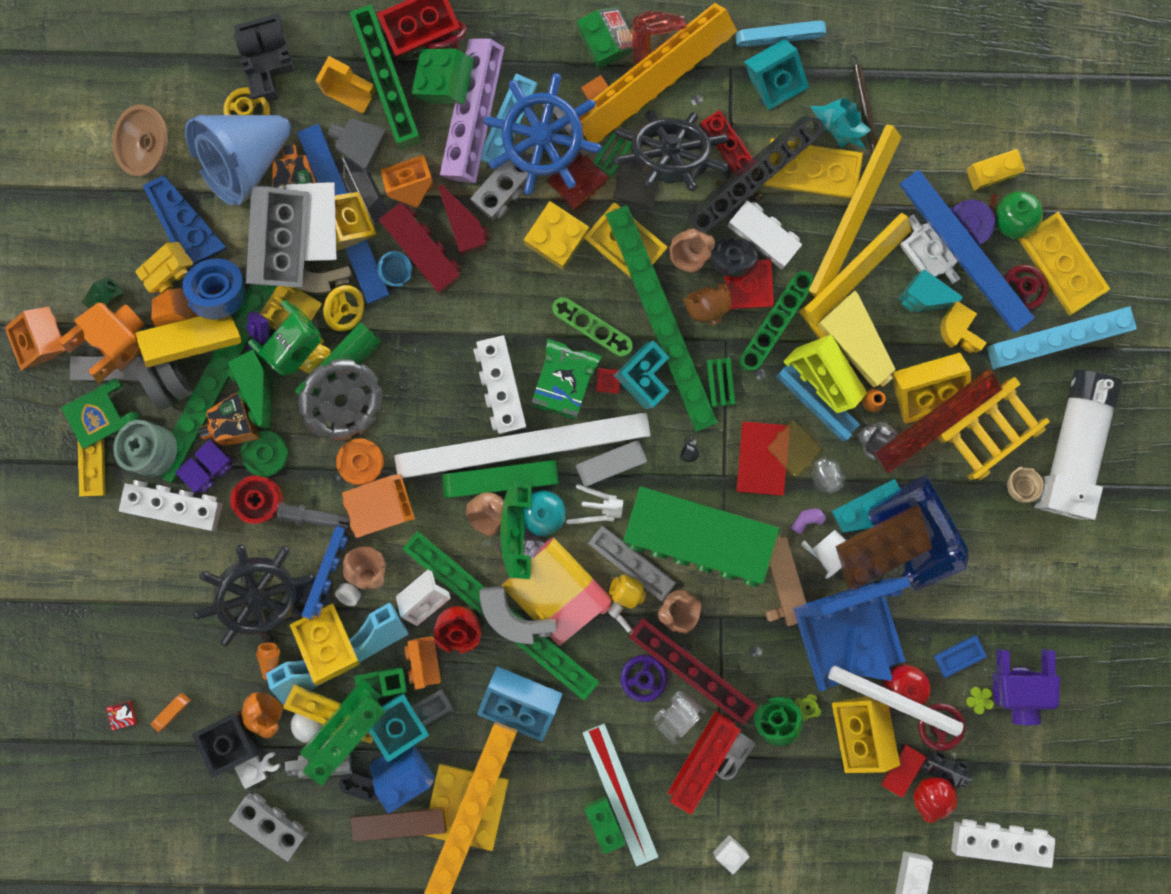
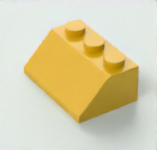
M961 353L892 372L894 391L905 424L972 405L971 369Z
M869 696L832 703L845 773L886 772L900 766L888 705Z

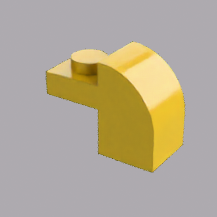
M960 302L949 307L944 315L940 327L942 338L951 348L960 342V346L967 352H979L987 342L967 330L977 313Z

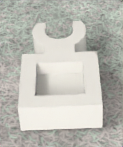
M275 752L268 753L263 758V761H260L259 757L256 756L235 767L244 789L268 777L265 772L266 770L272 772L281 766L280 763L275 766L269 764V758L276 755Z

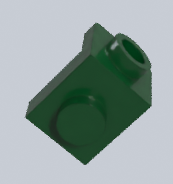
M106 277L92 284L82 303L88 309L97 303H103L109 308L114 299L121 297L124 291L118 287L116 282Z

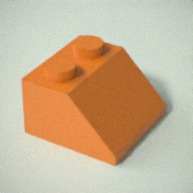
M49 306L23 311L5 327L21 371L52 360L66 350L58 341L62 336L57 328L56 318Z

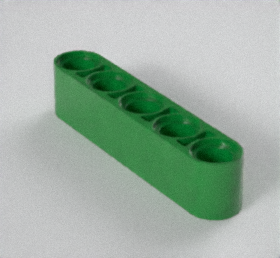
M800 271L791 279L740 356L739 366L743 371L753 372L761 366L808 295L814 280L809 272ZM797 278H804L807 281V288H799L796 283ZM785 297H790L794 300L795 306L793 308H787L784 305L783 300ZM771 317H779L782 321L781 327H773L770 322ZM759 336H766L768 338V347H761L758 344L757 339ZM745 356H754L756 365L754 367L747 366L745 364Z
M556 460L442 475L445 498L507 491L511 482L531 484V488L559 484Z

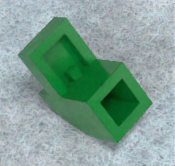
M402 667L354 675L356 686L364 679L381 692L383 697L407 692Z

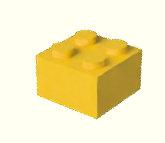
M549 201L524 238V245L564 270L589 232V227Z

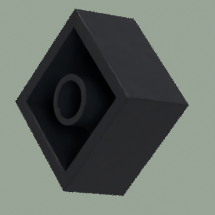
M242 711L235 712L192 734L211 778L262 754L253 732L244 726L241 716Z

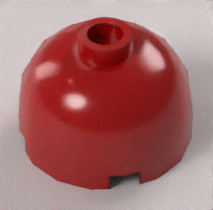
M454 606L445 609L437 617L434 626V641L439 648L450 653L451 649L459 650V653H466L473 650L480 643L481 624L479 618L472 610L462 606Z
M908 664L891 668L892 681L883 680L882 687L924 706L929 700L931 693L930 682L925 673L919 668Z

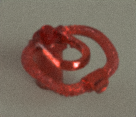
M647 11L637 15L633 19L631 28L634 64H638L651 54V35L685 29L687 25L684 16L662 11Z

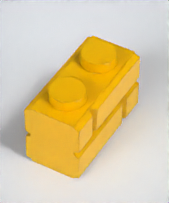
M1015 149L972 164L967 169V174L973 190L977 191L1007 179L1018 177L1025 169L1020 154Z
M179 242L166 243L136 270V274L144 282L143 284L149 293L160 292L162 294L172 289V283L175 280L184 278L188 272L187 270L193 265L192 260L188 254H185L186 251Z

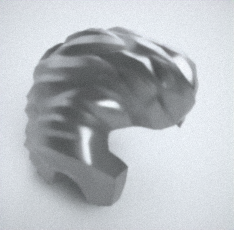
M885 422L870 424L858 434L859 441L863 445L864 455L872 460L887 458L895 452L900 441L898 433Z

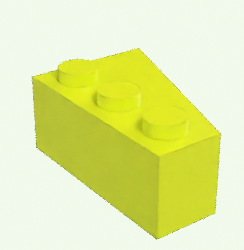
M831 334L795 348L783 361L788 367L792 365L801 374L800 378L804 382L808 381L817 389L816 394L836 413L855 408L867 394Z

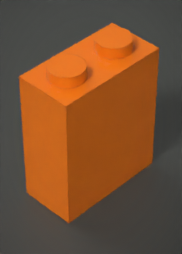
M401 474L388 476L342 492L343 505L348 511L350 527L356 538L415 519Z

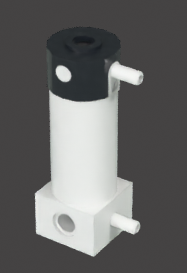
M1074 371L1050 476H1042L1044 489L1042 495L1036 500V509L1079 520H1095L1103 487L1096 485L1113 411L1116 408L1122 380L1096 371Z

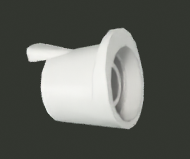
M836 530L831 532L813 549L805 540L801 543V546L818 558L827 570L826 579L841 568L835 546L846 540Z

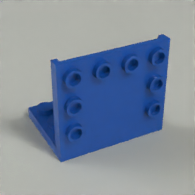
M908 577L875 580L854 590L848 589L793 608L818 691H824L827 688L840 684L829 679L828 675L833 666L846 670L851 626L878 631L888 666L905 662L886 596L893 597L902 594V589L910 587Z

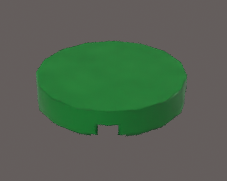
M258 431L259 439L243 443L241 447L242 462L252 474L270 477L284 469L288 461L289 450L287 443L280 435L273 431Z

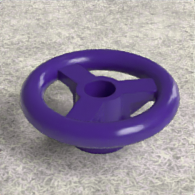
M638 655L631 658L624 665L620 680L624 692L630 698L638 702H649L657 699L664 692L668 677L664 665L650 655ZM644 662L643 669L635 677L628 679L629 670L635 664ZM651 664L660 673L661 679L658 687L654 684V677L650 672ZM642 675L649 677L646 683L640 681ZM637 685L640 689H650L653 693L640 695L635 693L630 686Z

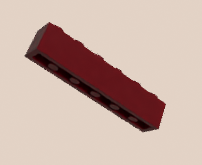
M641 617L629 633L628 638L743 726L758 707L752 700L643 617Z

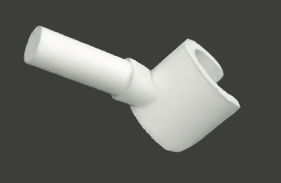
M612 601V606L608 613L617 619L629 633L632 628L620 615L624 608Z

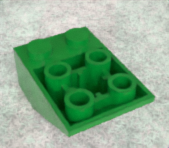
M251 350L227 362L230 367L227 372L231 380L237 382L240 388L238 395L244 404L247 403L251 410L248 412L252 423L254 425L257 424L258 427L270 429L273 375L266 360L258 355L255 350Z

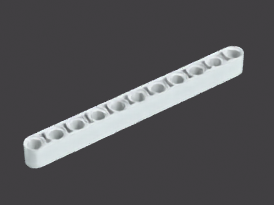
M640 413L394 455L397 475L401 474L402 478H409L650 437L651 433L647 413Z

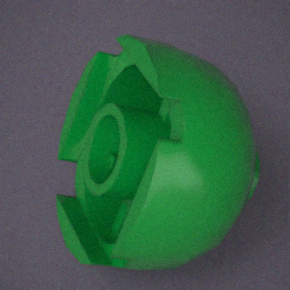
M1025 191L1009 193L1001 199L995 210L996 227L1004 236L1010 239L1031 237L1038 231L1043 221L1041 202L1035 195Z
M775 697L769 699L768 703L763 707L762 705L758 707L755 714V726L760 737L768 744L777 747L787 746L794 743L801 735L803 716L794 701L784 697Z

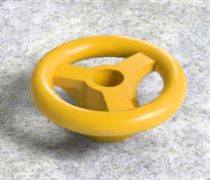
M249 87L236 89L227 97L224 103V115H231L230 110L236 111L238 115H253L254 108L260 102L263 107L262 115L270 114L269 102L264 97L254 100L240 97L233 103L237 97L250 94ZM245 106H249L247 112L242 111Z
M343 285L331 291L325 300L323 309L326 323L336 331H348L354 328L360 322L364 313V299L359 290L353 286ZM345 292L355 296L358 307L351 306L346 301ZM349 313L356 314L350 322L338 324L343 316Z

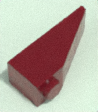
M442 184L438 185L461 256L488 248L486 241L490 240L486 226L481 228L480 222Z

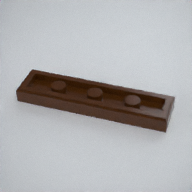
M444 807L390 812L389 814L357 815L350 818L353 841L447 832Z

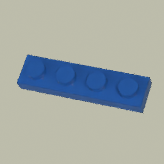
M338 526L335 527L302 613V617L311 621L314 620L315 616L319 617L322 611L323 603L320 602L323 594L327 595L332 584V581L329 580L332 571H337L340 564L338 555L341 549L345 550L349 537L346 536V530Z

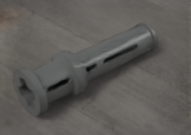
M281 502L277 512V522L280 523L282 521L295 522L299 526L304 525V523L328 527L338 526L346 530L349 529L350 525L349 515L310 510L301 504L298 507Z

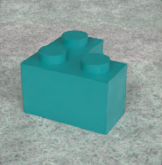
M654 341L648 342L642 346L614 377L645 410L653 408L669 392L654 375L669 357Z

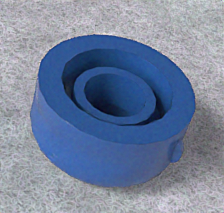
M224 259L204 260L193 266L183 280V291L188 300V306L203 318L211 320L226 318L238 311L245 301L246 287L242 274L238 267L230 261ZM222 290L218 294L210 295L214 291Z

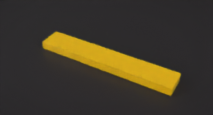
M901 213L805 307L810 323L816 326L912 231L908 216Z

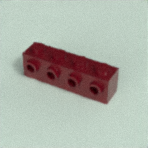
M400 202L382 216L379 221L437 293L442 295L462 279L459 274L461 268L453 259L449 262L444 255L447 251L439 241L436 243L432 241L429 237L432 233L424 223L418 224L414 219L417 217V214L410 205L405 207Z

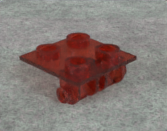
M579 152L573 163L567 167L576 182V186L573 189L567 187L560 173L553 174L546 181L568 202V206L574 210L575 208L579 209L586 198L589 200L591 194L595 195V191L605 186L609 176L586 155L583 157Z

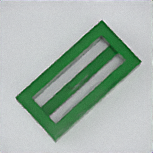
M614 129L591 167L598 169L602 174H606L610 179L619 166L614 164L610 170L607 167L626 139L620 138L604 164L600 165L599 163L617 137L615 135L616 129ZM632 141L627 143L620 155L628 154Z
M730 358L707 360L711 407L735 405ZM722 364L726 366L729 401L725 399ZM712 365H717L720 402H716Z

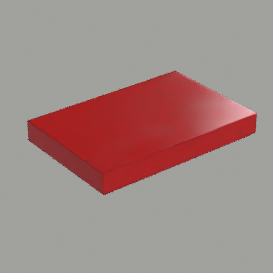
M742 421L736 492L784 496L789 425Z

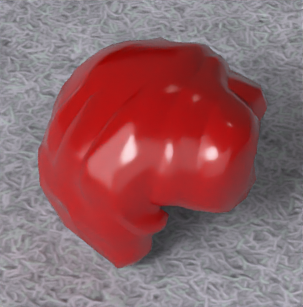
M931 777L921 781L914 790V806L919 811L923 820L928 823H935L940 819H946L956 809L958 797L954 786L948 779Z

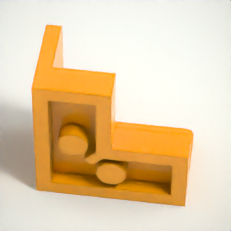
M328 56L316 78V83L323 94L361 114H365L377 92L374 84L353 74L349 66Z

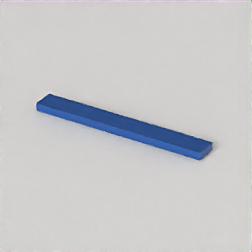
M316 124L297 132L317 182H334L335 195L347 194L348 192L320 125ZM367 239L345 248L367 303L371 304L390 296L386 284L377 273L378 265Z
M918 169L899 184L900 188L1013 333H1016L1033 320L1034 316Z

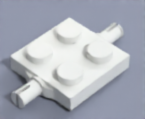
M914 214L909 217V223L914 232L900 246L917 270L921 272L925 269L933 276L945 273L952 284L961 279L953 269L957 262L956 258L928 223L921 225Z

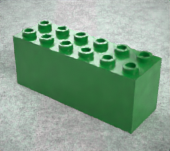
M640 486L623 542L629 543V549L644 553L646 548L652 550V556L667 560L669 555L675 557L673 561L675 563L685 566L695 563L698 564V570L712 573L713 569L721 571V577L735 580L736 576L744 578V584L758 587L759 583L765 585L781 529Z

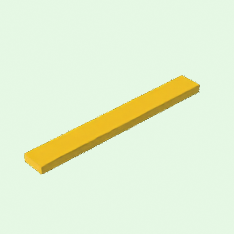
M892 125L885 126L813 280L809 292L814 297L820 294L837 277L902 138Z

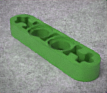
M565 297L554 301L552 310L559 320L618 357H625L631 353L632 341L629 337ZM567 303V309L572 313L574 308L578 310L573 315L572 321L567 320L570 315L566 312L558 313V304L563 305ZM579 315H586L589 318V324L584 328L576 324V318ZM600 327H604L609 331V336L605 340H599L595 335L596 330ZM613 333L618 335L615 337V340L619 343L623 340L627 342V351L622 350L618 352V346L613 342L611 347L607 345L612 339Z

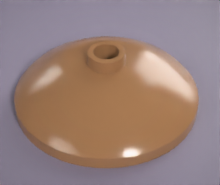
M134 105L121 114L113 132L114 155L119 166L130 175L146 176L154 172L166 154L168 145L166 125L161 115L154 108L146 105Z

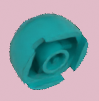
M538 490L531 493V508H524V528L529 533L538 537H547L555 534L563 526L566 519V508L563 501L557 494L548 490Z

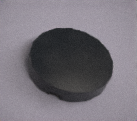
M734 237L722 239L715 244L711 252V264L714 269L722 275L729 277H741L749 274L755 269L758 260L755 246L742 238L740 240H734Z

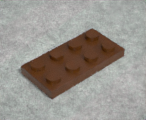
M916 505L835 546L847 586L852 590L932 549L921 509Z

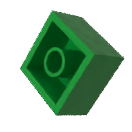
M421 49L411 94L429 104H464L474 59L458 49Z

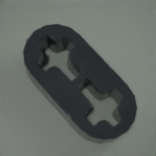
M356 771L341 776L339 787L344 793L369 802L379 799L376 793L370 796V791L363 788V786H372V777ZM352 776L354 777L353 782L360 784V787L353 785L351 788H348L347 782H344V779H349Z

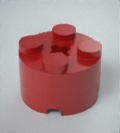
M260 476L244 478L233 488L230 497L231 508L242 521L251 524H263L277 518L279 506L283 502V493L280 486L273 480ZM253 498H261V503L253 502Z

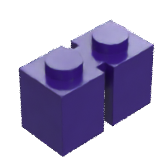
M209 440L195 453L197 458H190L175 473L194 493H206L214 486L215 483L213 481L218 475L223 477L231 470L232 467L230 465L234 460L215 440ZM200 461H201L211 472H209V471L200 463Z

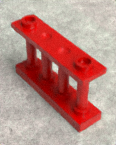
M714 711L667 792L672 796L670 803L692 815L741 731L740 728L735 726L736 723Z

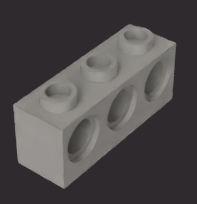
M525 152L519 154L524 160L531 163L532 158ZM511 160L498 167L471 198L472 204L492 221L497 217L499 219L503 217L508 210L507 205L511 200L516 201L524 191L522 188L526 183L528 173L518 172L515 169L516 165ZM503 181H511L513 183L512 188L503 190L500 187ZM495 198L498 203L495 207L488 208L485 205L486 200Z
M249 793L229 821L288 862L308 834L304 831L305 827L297 821L291 822L279 808L268 806L265 803L266 800L259 794L254 793L253 795ZM246 806H251L255 809V817L247 815ZM265 820H272L275 823V830H268L265 826ZM286 833L294 836V844H289L285 841L284 835Z

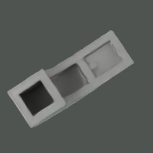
M505 586L480 589L483 613L492 628L503 637L518 643L533 644L535 640L534 634H538V637L552 636V632L557 631L556 618L526 621L516 617L508 607Z

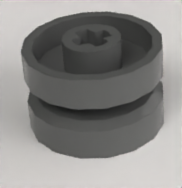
M177 360L151 367H146L144 361L136 364L135 369L139 381L150 400L159 410L172 406L173 396L178 400H183L192 395L191 386Z

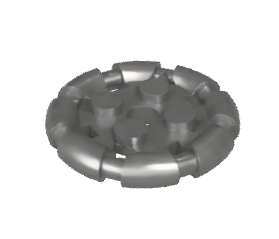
M350 359L332 360L330 364L320 365L313 370L304 381L306 384L304 389L300 390L298 400L299 412L303 414V422L306 427L319 437L325 436L327 440L331 441L351 439L352 435L357 433L360 435L365 432L376 420L375 414L377 410L381 409L382 389L377 384L378 378L374 372L362 363L360 365L356 364L354 360ZM334 372L336 378L328 381L327 375ZM351 372L355 373L353 378L348 377ZM367 385L369 389L363 391L361 387ZM314 388H319L316 394L312 393ZM344 394L346 396L345 401L339 405L335 404L336 396ZM364 404L369 406L366 412L361 411ZM318 407L319 412L313 414V408ZM327 420L332 422L330 428L326 427ZM345 423H354V425L349 427L345 425Z

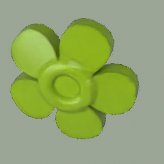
M973 687L970 690V694L973 697H968L966 704L969 707L974 706L975 713H984V707L986 709L993 708L994 702L991 699H987L992 695L989 689L984 688L981 691L978 687Z

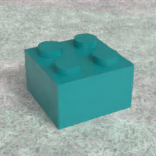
M403 693L381 706L386 712L369 730L370 735L387 762L429 736Z

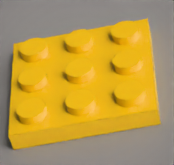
M439 764L429 809L444 807L447 832L423 836L446 841L474 771ZM498 777L470 846L493 851L509 779Z

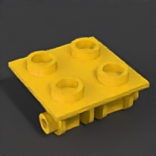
M277 286L260 314L269 321L270 327L277 330L290 315L281 305L282 301L286 300L296 305L311 321L322 303L296 287Z

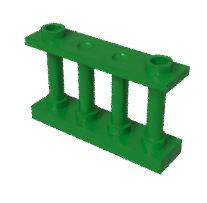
M364 679L358 683L300 751V755L309 761L302 770L305 775L320 786L327 781L386 712L383 707L376 703L382 696L381 692Z

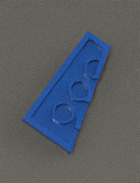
M164 175L142 185L170 242H179L186 251L185 254H188L192 260V266L228 249Z

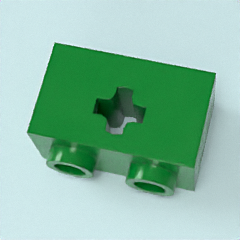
M607 796L585 804V812L603 854L625 846V838Z

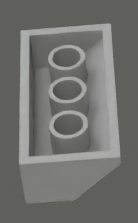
M252 187L246 283L302 287L308 192L272 187Z

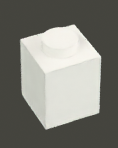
M730 835L713 852L715 858L733 875L749 858L747 851Z

